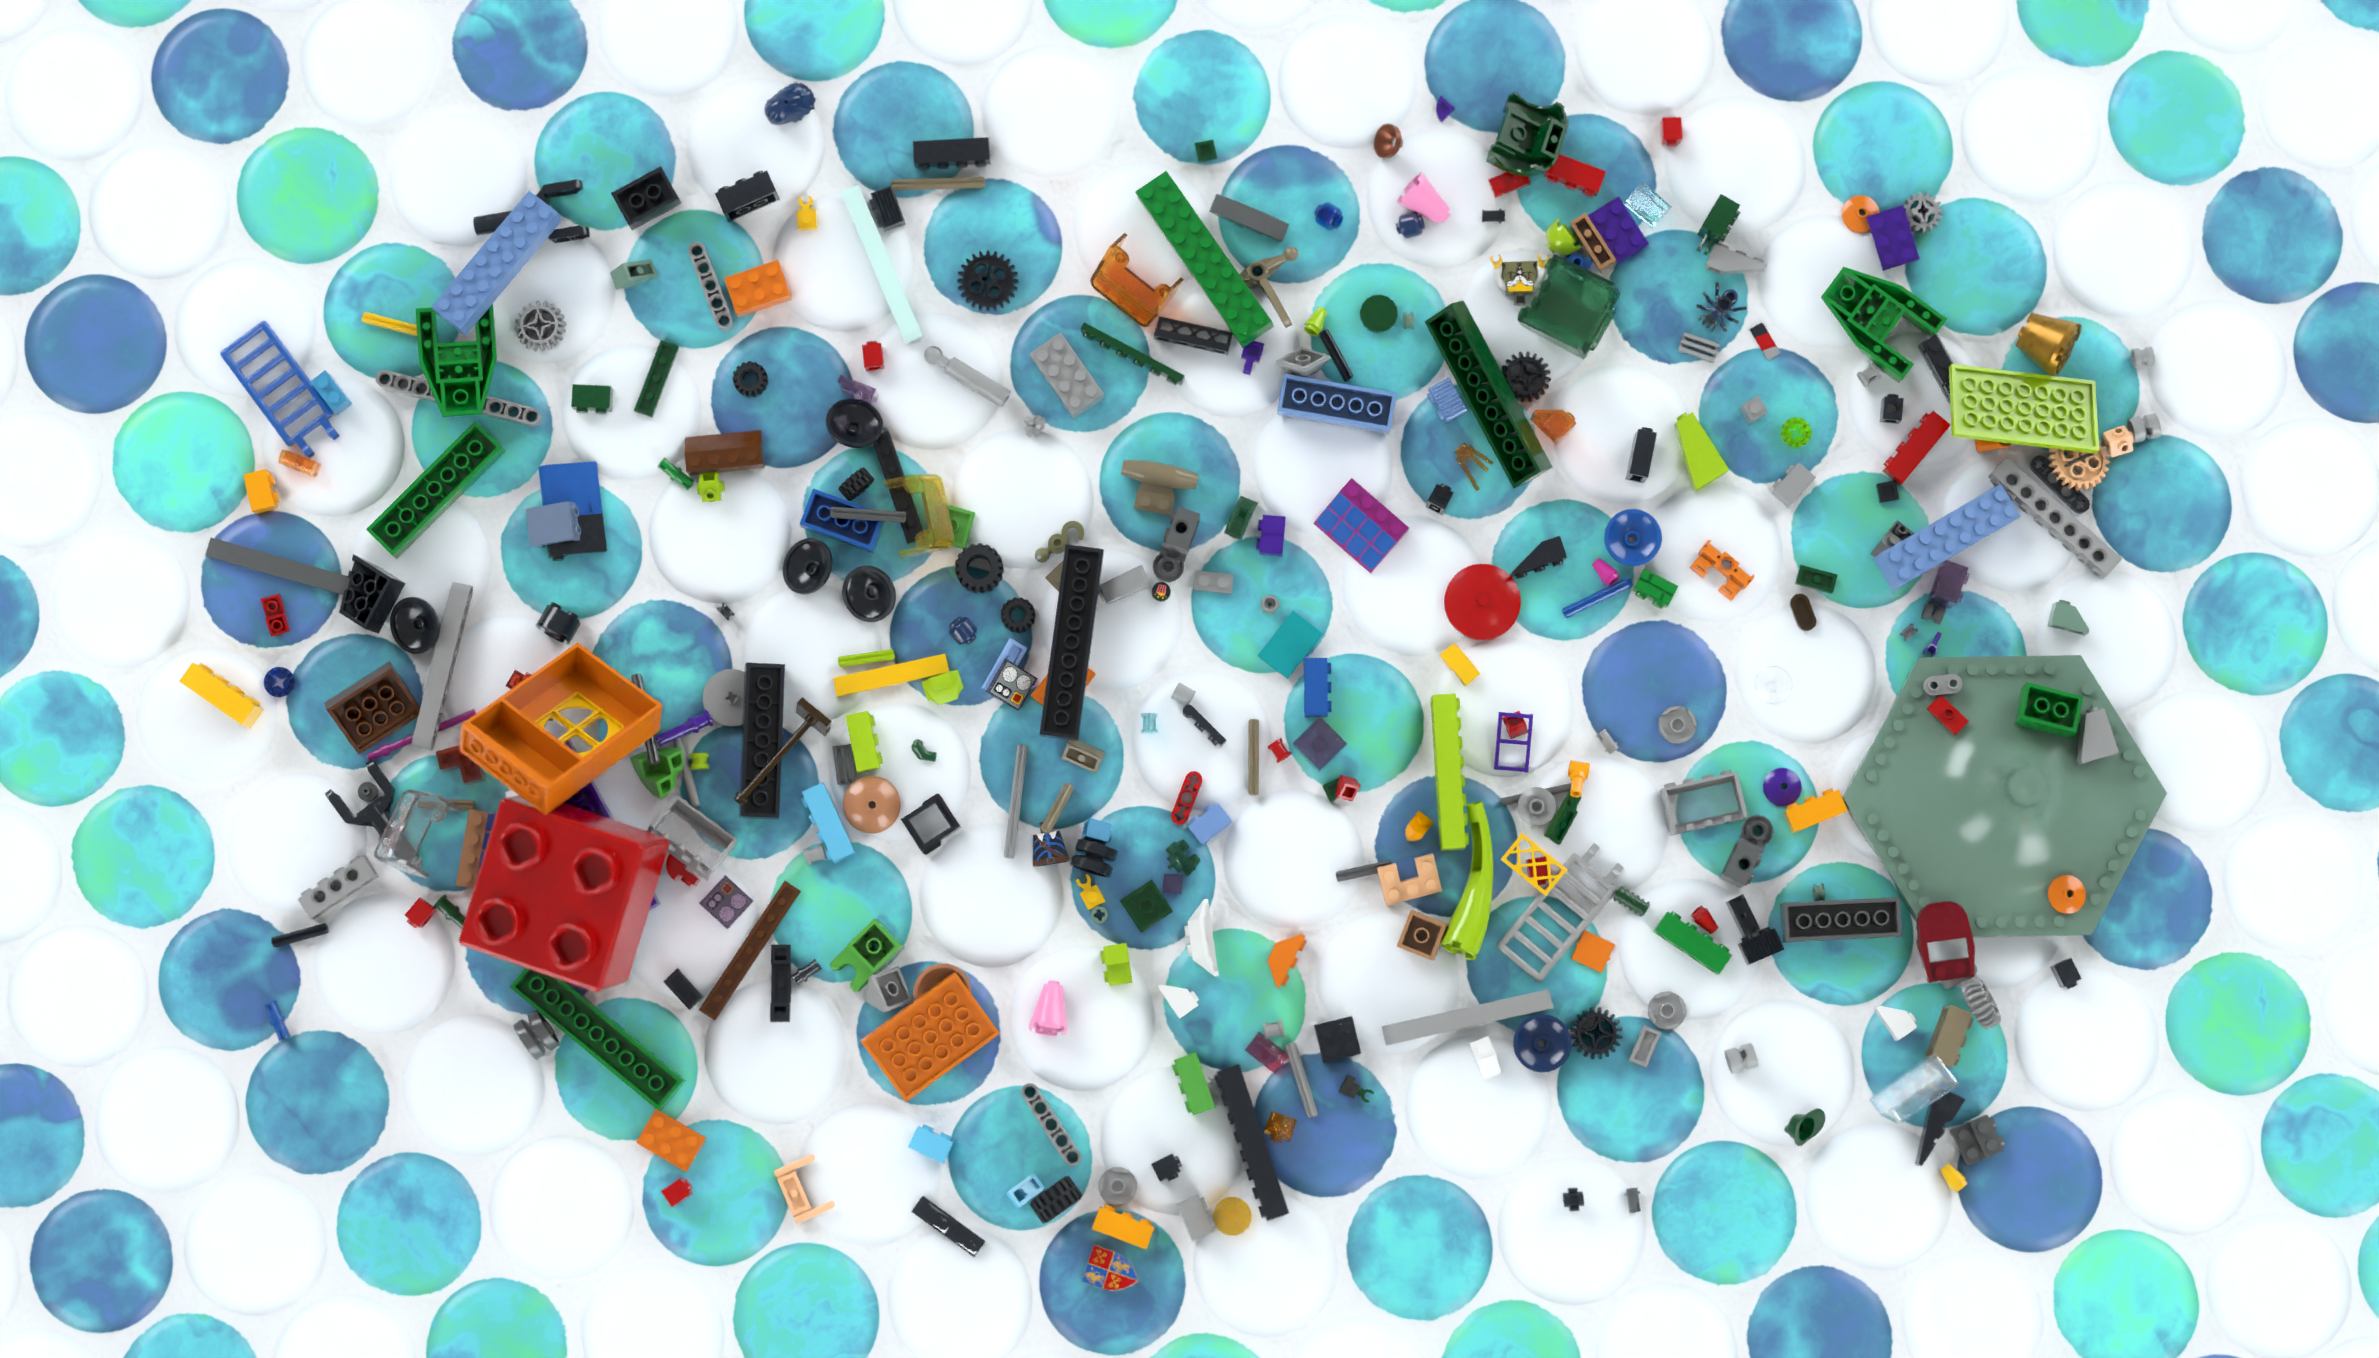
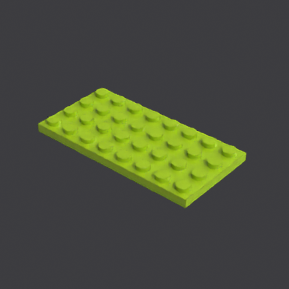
M1951 364L1949 366L1952 437L2097 453L2099 451L2095 381Z

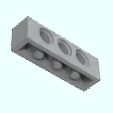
M355 857L350 861L349 866L338 868L333 872L334 876L329 879L327 877L323 878L317 883V887L314 889L309 888L301 893L302 897L298 901L310 919H316L379 877L367 857ZM356 870L358 873V877L356 880L352 881L350 879V873ZM340 881L342 887L336 892L333 885L335 882ZM320 892L325 894V899L322 902L317 900V895Z

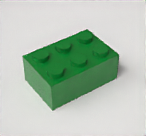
M2027 682L2020 691L2014 724L2070 739L2077 732L2083 696Z

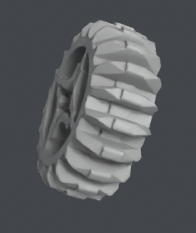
M536 301V306L530 302L529 309L525 306L523 307L524 314L518 312L521 319H515V322L520 324L514 327L516 331H520L516 336L517 338H522L520 340L521 344L527 343V349L533 346V350L537 352L540 347V350L545 352V346H547L549 350H552V343L558 346L559 344L556 340H563L560 333H566V330L561 328L567 325L566 322L562 321L565 316L560 314L561 310L559 308L555 309L553 303L548 307L547 301H544L542 306L540 301ZM542 312L552 315L555 322L544 320ZM535 314L534 321L529 322L527 325V322L530 319V317ZM542 322L543 325H545V326H542V327H541V332H540V330H539L537 327H539V326H540V323ZM555 328L553 333L546 338V333ZM526 331L537 332L539 340L528 337Z
M1978 977L1962 985L1963 996L1981 1027L1988 1029L2000 1023L2001 1015L1985 983Z

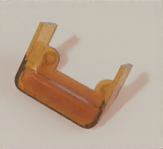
M1124 233L1109 246L1093 273L1090 283L1097 292L1140 326L1148 327L1172 300L1184 279L1180 278L1171 287L1166 284H1160L1156 289H1153L1126 267L1129 263V256L1120 248L1127 237V234Z

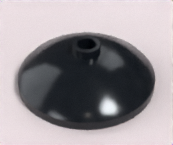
M844 399L838 401L829 409L826 416V427L829 434L838 443L851 448H863L872 445L879 439L883 430V420L880 413L871 404L859 399Z
M806 538L794 544L788 551L783 563V578L788 588L803 595L818 591L827 582L832 571L833 559L829 547L824 542L815 538Z
M860 566L852 570L844 580L842 587L843 600L853 616L865 622H877L886 618L892 612L896 602V591L892 580L884 571L874 566Z
M419 597L404 598L394 606L390 615L392 636L403 650L412 654H421L431 650L437 643L440 634L439 619L434 608L424 599Z

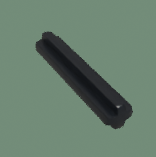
M1329 330L1321 331L1319 336L1345 382L1351 380L1353 374Z
M323 923L272 937L271 942L273 947L277 948L329 933L328 925Z

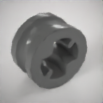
M1913 623L1899 634L1904 636L1905 641L1918 631L1917 628L1913 627Z

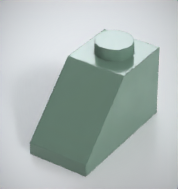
M651 259L622 263L610 272L616 290L632 288L658 277Z
M2059 600V602L2052 604L2047 626L2083 636L2089 633V628L2075 606L2070 605L2069 601Z

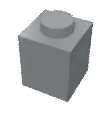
M1759 395L1742 404L1739 408L1748 425L1768 413Z

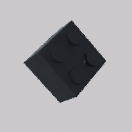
M1352 1016L1314 1025L1323 1063L1361 1054Z

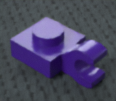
M1252 341L1243 348L1241 358L1246 360L1243 369L1244 374L1250 375L1253 363L1260 362L1264 343Z

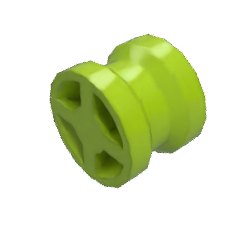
M709 753L689 754L692 760L690 770L709 769V764L707 763Z

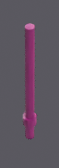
M475 709L440 723L438 732L470 719L476 714ZM413 735L392 744L387 743L380 746V749L367 754L368 759H376L383 755L388 756L392 754V751L411 744Z

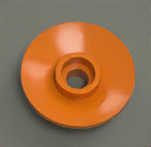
M1858 195L1850 198L1844 204L1842 220L1851 231L1865 233L1870 231L1867 216L1879 213L1880 211L1874 200L1867 196ZM1859 210H1864L1865 215H1860Z
M2070 875L2059 876L2051 882L2048 888V900L2051 906L2060 913H2074L2085 902V888L2076 877ZM2068 890L2072 893L2071 897L2067 896Z

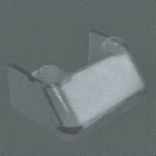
M415 790L405 791L375 849V858L408 874L428 878L429 874L421 870L422 860L416 854L431 823H438L444 820L448 810L460 812L461 808L438 794Z

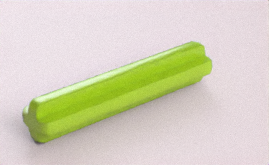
M893 649L840 656L838 657V664L840 667L894 660L895 654Z

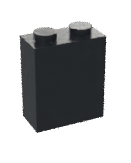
M1642 427V429H1638L1635 433L1625 480L1645 483L1647 480L1657 436L1653 429Z

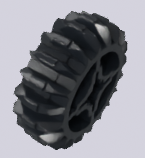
M1529 351L1526 352L1525 357H1523L1522 352L1518 353L1519 358L1513 354L1511 356L1512 361L1510 359L1505 361L1508 366L1502 365L1501 367L1505 371L1502 373L1516 399H1518V396L1521 397V403H1524L1525 397H1527L1529 403L1532 402V396L1538 400L1539 394H1545L1542 388H1549V385L1545 382L1551 381V378L1547 377L1551 371L1544 370L1548 367V364L1544 363L1541 365L1543 358L1541 357L1539 360H1536V353L1529 357ZM1525 363L1536 367L1538 372L1529 370ZM1519 364L1520 373L1510 377L1511 369ZM1523 371L1529 375L1527 382L1521 379ZM1541 377L1539 386L1531 390V381ZM1512 383L1521 384L1525 391L1517 389Z
M1591 1007L1590 1014L1583 1010L1584 1017L1577 1014L1576 1017L1580 1021H1572V1024L1577 1026L1576 1028H1570L1571 1032L1576 1033V1035H1571V1039H1577V1042H1574L1572 1045L1577 1046L1579 1044L1580 1047L1577 1049V1052L1580 1053L1584 1049V1057H1587L1589 1053H1591V1059L1595 1058V1054H1597L1598 1059H1602V1053L1609 1057L1608 1050L1613 1053L1616 1051L1613 1044L1620 1046V1043L1615 1041L1616 1038L1622 1039V1035H1617V1032L1622 1031V1028L1615 1027L1620 1021L1613 1022L1612 1019L1615 1015L1612 1014L1608 1017L1609 1010L1606 1009L1601 1014V1007L1597 1008V1013ZM1595 1017L1592 1028H1581L1587 1019ZM1601 1018L1609 1024L1611 1033L1602 1029ZM1597 1027L1598 1032H1601V1034L1605 1035L1597 1036L1598 1039H1595V1036L1593 1034L1587 1033L1586 1031H1594V1028ZM1581 1034L1590 1037L1591 1048L1584 1044ZM1601 1038H1610L1609 1043L1604 1048L1597 1050V1045Z

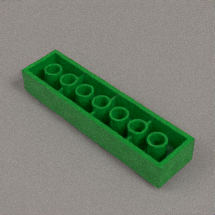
M474 421L366 530L393 557L398 559L505 450Z

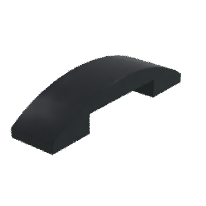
M771 945L770 1022H790L791 945Z

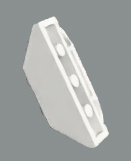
M1204 899L1188 920V926H1184L1185 935L1190 937L1191 944L1187 945L1188 957L1192 956L1194 962L1214 977H1218L1208 899Z

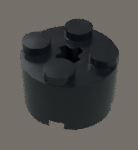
M552 602L546 606L535 626L539 630L541 627L546 629L544 633L562 643L566 640V644H570L581 625L580 620H578L579 616L571 611H568V613L562 611L561 606Z

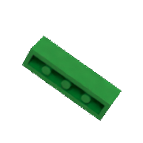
M1673 911L1671 913L1665 912L1653 932L1716 975H1719L1732 956L1729 953L1730 949L1722 944L1718 946L1712 942L1714 939L1708 934L1703 933L1702 935L1697 932V927L1690 922L1685 924L1680 920L1681 916Z

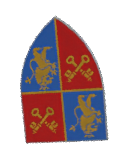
M1093 1245L1081 1282L1104 1290L1119 1291L1135 1285L1139 1282L1134 1267L1124 1256L1115 1251Z

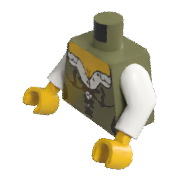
M1539 253L1538 265L1537 261L1503 262L1500 254H1498L1499 260L1493 261L1494 259L1491 255L1493 279L1500 290L1505 291V295H1514V305H1525V295H1532L1533 291L1540 287L1545 278L1549 255L1547 254L1546 260H1541V253Z

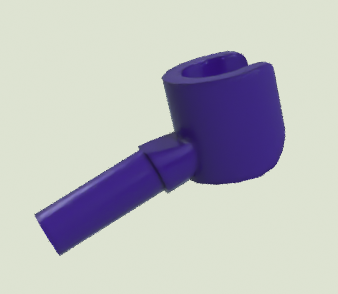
M1937 632L1933 642L1923 650V655L1929 651L1931 653L1930 657H1933L1938 652L1936 646L1942 635L1940 632Z

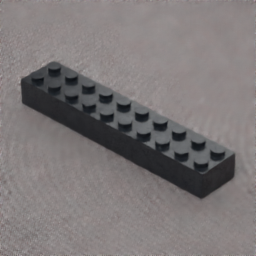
M1065 544L1040 727L1041 737L1079 741L1104 549Z

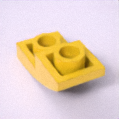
M1452 643L1439 655L1449 670H1453L1464 686H1467L1480 675L1473 663L1455 643Z

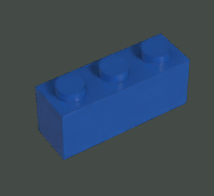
M1304 658V717H1327L1328 712L1332 711L1331 701H1328V693H1331V682H1328V674H1331V663H1327V658Z

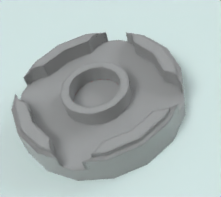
M1682 706L1669 707L1661 714L1658 721L1659 733L1664 740L1672 744H1682L1690 740L1697 727L1696 718L1693 713Z
M1670 991L1660 992L1650 1000L1647 1008L1651 1023L1663 1030H1671L1680 1026L1687 1013L1686 1004L1683 999Z
M1113 1167L1106 1170L1098 1183L1101 1197L1108 1204L1114 1206H1122L1129 1203L1137 1191V1182L1134 1175L1122 1167Z

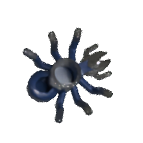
M1716 282V302H1713L1706 292L1702 293L1706 301L1715 308L1703 307L1697 304L1696 307L1703 311H1712V314H1703L1698 321L1706 317L1703 319L1702 325L1707 322L1706 328H1710L1713 325L1710 330L1713 332L1716 328V317H1719L1720 326L1724 332H1727L1722 314L1729 321L1738 324L1739 321L1730 317L1727 312L1747 310V307L1731 308L1738 300L1737 292L1729 289L1719 297V282Z

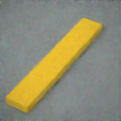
M946 654L835 677L833 682L836 696L841 697L937 676L949 672Z

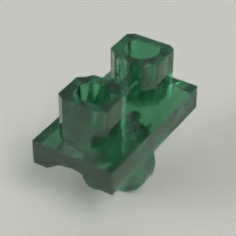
M1184 839L1177 843L1174 841L1166 849L1170 855L1166 859L1171 863L1167 869L1170 871L1175 868L1178 873L1183 871L1188 877L1201 860L1196 854L1189 858L1185 855L1184 852L1189 848V845Z

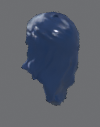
M794 82L767 100L764 106L765 116L774 125H782L789 122L795 123L802 120L811 110H814L816 99L808 86Z

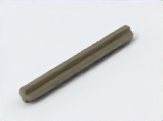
M985 178L893 179L891 186L894 191L984 188Z

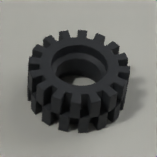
M743 362L733 372V384L741 395L757 397V394L761 395L762 391L766 390L768 375L765 369L757 362ZM749 372L755 373L758 377L757 383L753 386H747L743 382L745 374Z
M863 467L850 475L839 486L838 490L848 501H851L863 493L865 489L869 488L874 478Z
M1022 597L1009 599L1001 609V620L1004 626L1011 632H1026L1035 622L1036 614L1033 605ZM1015 608H1021L1025 611L1026 617L1022 622H1014L1011 619V612Z

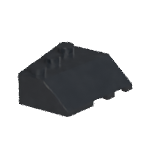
M353 554L352 561H354L352 571H349L348 574L350 580L348 588L344 590L339 613L362 628L379 634L406 583L381 567Z

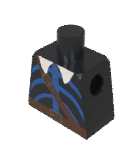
M1040 822L1041 834L1033 835V867L1070 862L1060 831H1051L1049 834L1045 833L1041 829L1043 822Z

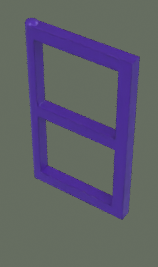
M1499 712L1494 761L1495 770L1528 773L1533 714ZM1502 716L1529 718L1527 741L1501 739ZM1500 743L1527 745L1525 768L1498 766Z

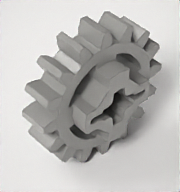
M1919 192L1917 197L1913 193L1910 196L1911 200L1907 198L1904 201L1907 204L1904 205L1910 228H1914V233L1919 229L1922 234L1926 232V229L1931 232L1933 226L1937 227L1939 225L1937 221L1942 219V216L1938 215L1943 212V209H1938L1941 202L1935 203L1936 196L1929 198L1928 192L1925 196H1923L1922 192ZM1916 202V208L1910 209L1911 205ZM1920 209L1923 213H1925L1924 216H1922V213H1918ZM1934 216L1932 221L1927 223L1928 217Z

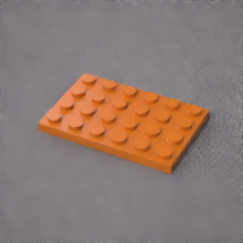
M954 972L860 1041L904 1101L907 1102L998 1036L1000 1032L957 973Z

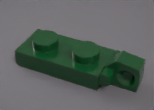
M1571 791L1564 798L1544 834L1546 838L1557 845L1561 844L1578 813L1576 811L1577 805L1582 798L1581 796H1571Z

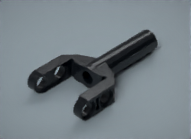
M569 180L545 184L536 196L549 205L547 198L576 194L583 189L582 180ZM511 211L474 217L473 225L477 236L494 233ZM582 226L555 229L548 239L554 243L585 239L590 237V230L588 227Z
M371 759L365 763L367 770L385 793V796L377 798L358 812L355 817L341 797L334 793L332 789L324 794L345 823L374 827L406 872H411L421 865L423 860L390 817L395 788L374 760Z

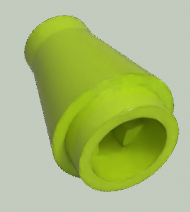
M1317 307L1316 311L1304 323V331L1312 336H1317L1322 331L1327 311L1322 307Z

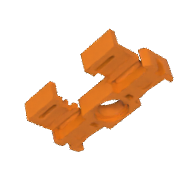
M1708 540L1698 552V558L1689 568L1702 579L1708 573L1706 570L1709 567H1714L1728 581L1725 586L1722 585L1718 589V592L1732 601L1740 590H1744L1754 579V575L1749 576L1738 567L1739 562L1726 552L1722 554L1710 544L1711 540ZM1723 560L1731 563L1729 570L1722 568L1721 562Z

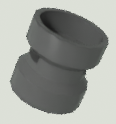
M1927 601L1923 608L1921 619H1930L1940 625L1946 611V606H1937L1933 602Z

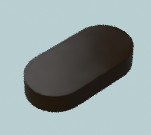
M1796 594L1789 603L1794 619L1799 629L1810 631L1816 625V617L1806 595Z

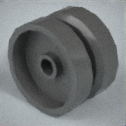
M535 1010L528 1015L529 1023L521 1019L513 1027L528 1052L534 1059L538 1060L545 1055L544 1046L549 1050H553L560 1045V1042L549 1022L539 1011Z

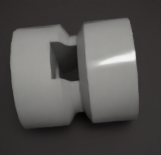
M2155 413L2144 415L2143 419L2135 417L2127 420V429L2133 433L2135 439L2133 443L2144 441L2146 437L2149 440L2161 437V425Z
M1752 1043L1741 1045L1739 1049L1734 1047L1724 1051L1731 1074L1742 1072L1743 1068L1749 1070L1758 1067V1059Z

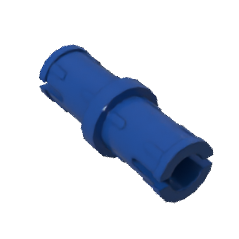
M277 1001L265 1004L264 1006L271 1019L270 1025L274 1027L278 1040L282 1041L289 1038L291 1035L284 1022L286 1019L281 1015Z

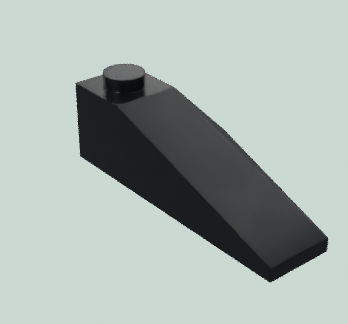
M1938 1087L1937 1090L1933 1089L1928 1098L1930 1102L1928 1103L1915 1161L1917 1166L1924 1164L1936 1145L1934 1140L1943 1136L1946 1129L1945 1124L1953 1121L1965 1101L1964 1098L1942 1087Z

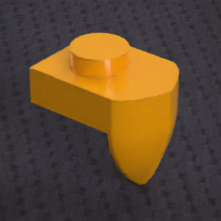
M1419 810L1406 826L1405 835L1407 841L1420 840L1434 823Z

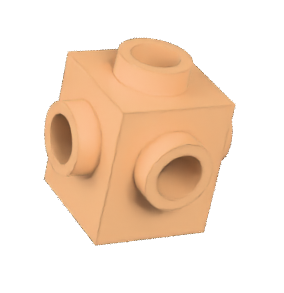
M2125 426L2103 432L2104 446H2106L2105 449L2111 458L2133 451L2135 439L2133 433L2129 432Z

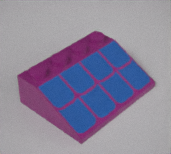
M1353 478L1347 482L1313 523L1370 574L1409 530L1405 523Z

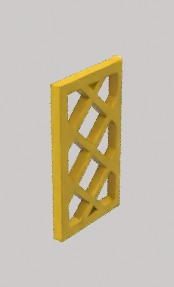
M1520 833L1517 840L1500 859L1544 896L1550 892L1563 874L1568 871V869L1523 833ZM1522 839L1526 840L1530 844L1531 849L1519 850V842ZM1534 851L1542 853L1546 857L1547 862L1535 863ZM1531 852L1532 863L1521 864L1520 853ZM1517 853L1518 865H1513L1506 858L1510 854ZM1550 864H1555L1562 871L1558 875L1551 876ZM1547 865L1548 876L1537 877L1536 866ZM1533 866L1534 877L1529 878L1525 875L1521 867ZM1548 879V888L1546 890L1542 889L1538 885L1537 880Z

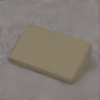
M1069 740L1061 758L1093 773H1097L1105 752L1084 742Z

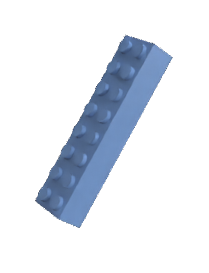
M528 191L433 304L432 309L434 312L466 336L561 223L562 218L559 213Z
M1999 484L1873 558V561L1893 592L2010 524L2021 515L2003 486Z

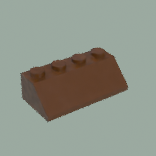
M761 430L685 437L684 453L688 475H698L700 472L710 471L728 472L765 468Z

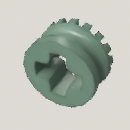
M1404 312V329H1407V327L1414 329L1413 312H1410V314Z
M1820 883L1819 886L1813 884L1814 901H1818V899L1825 900L1823 883Z
M1095 907L1091 912V918L1097 924L1105 923L1108 918V912L1104 907ZM1097 910H1101V913L1105 912V916L1102 917L1101 921L1098 918H1094Z

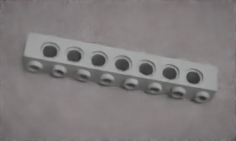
M2008 457L2003 459L1988 476L1991 479L1990 482L1995 487L1999 484L2003 486L2010 499L2020 504L2019 508L2023 512H2029L2038 525L2045 526L2053 538H2058L2062 541L2065 549L2070 552L2073 551L2078 555L2077 559L2081 563H2087L2096 576L2106 577L2122 560L2115 551ZM2008 476L2014 479V485L2007 483L2006 478ZM2021 489L2029 492L2028 498H2024L2021 495ZM2036 502L2043 504L2042 511L2035 507ZM2051 514L2055 515L2058 518L2057 523L2051 522ZM2065 527H2069L2072 530V536L2065 534ZM2079 540L2086 542V549H2082L2079 546ZM2095 552L2100 554V562L2093 558Z

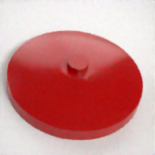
M1475 564L1459 571L1449 582L1444 596V609L1450 624L1460 634L1474 640H1491L1506 633L1517 620L1521 607L1520 592L1513 578L1503 569L1490 564Z

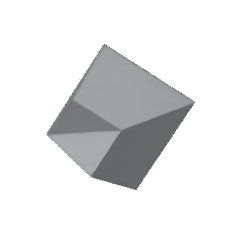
M1301 347L1276 360V364L1290 375L1309 377L1317 373L1330 360V355Z
M899 966L872 975L868 980L865 1001L884 1013H889L913 1002Z

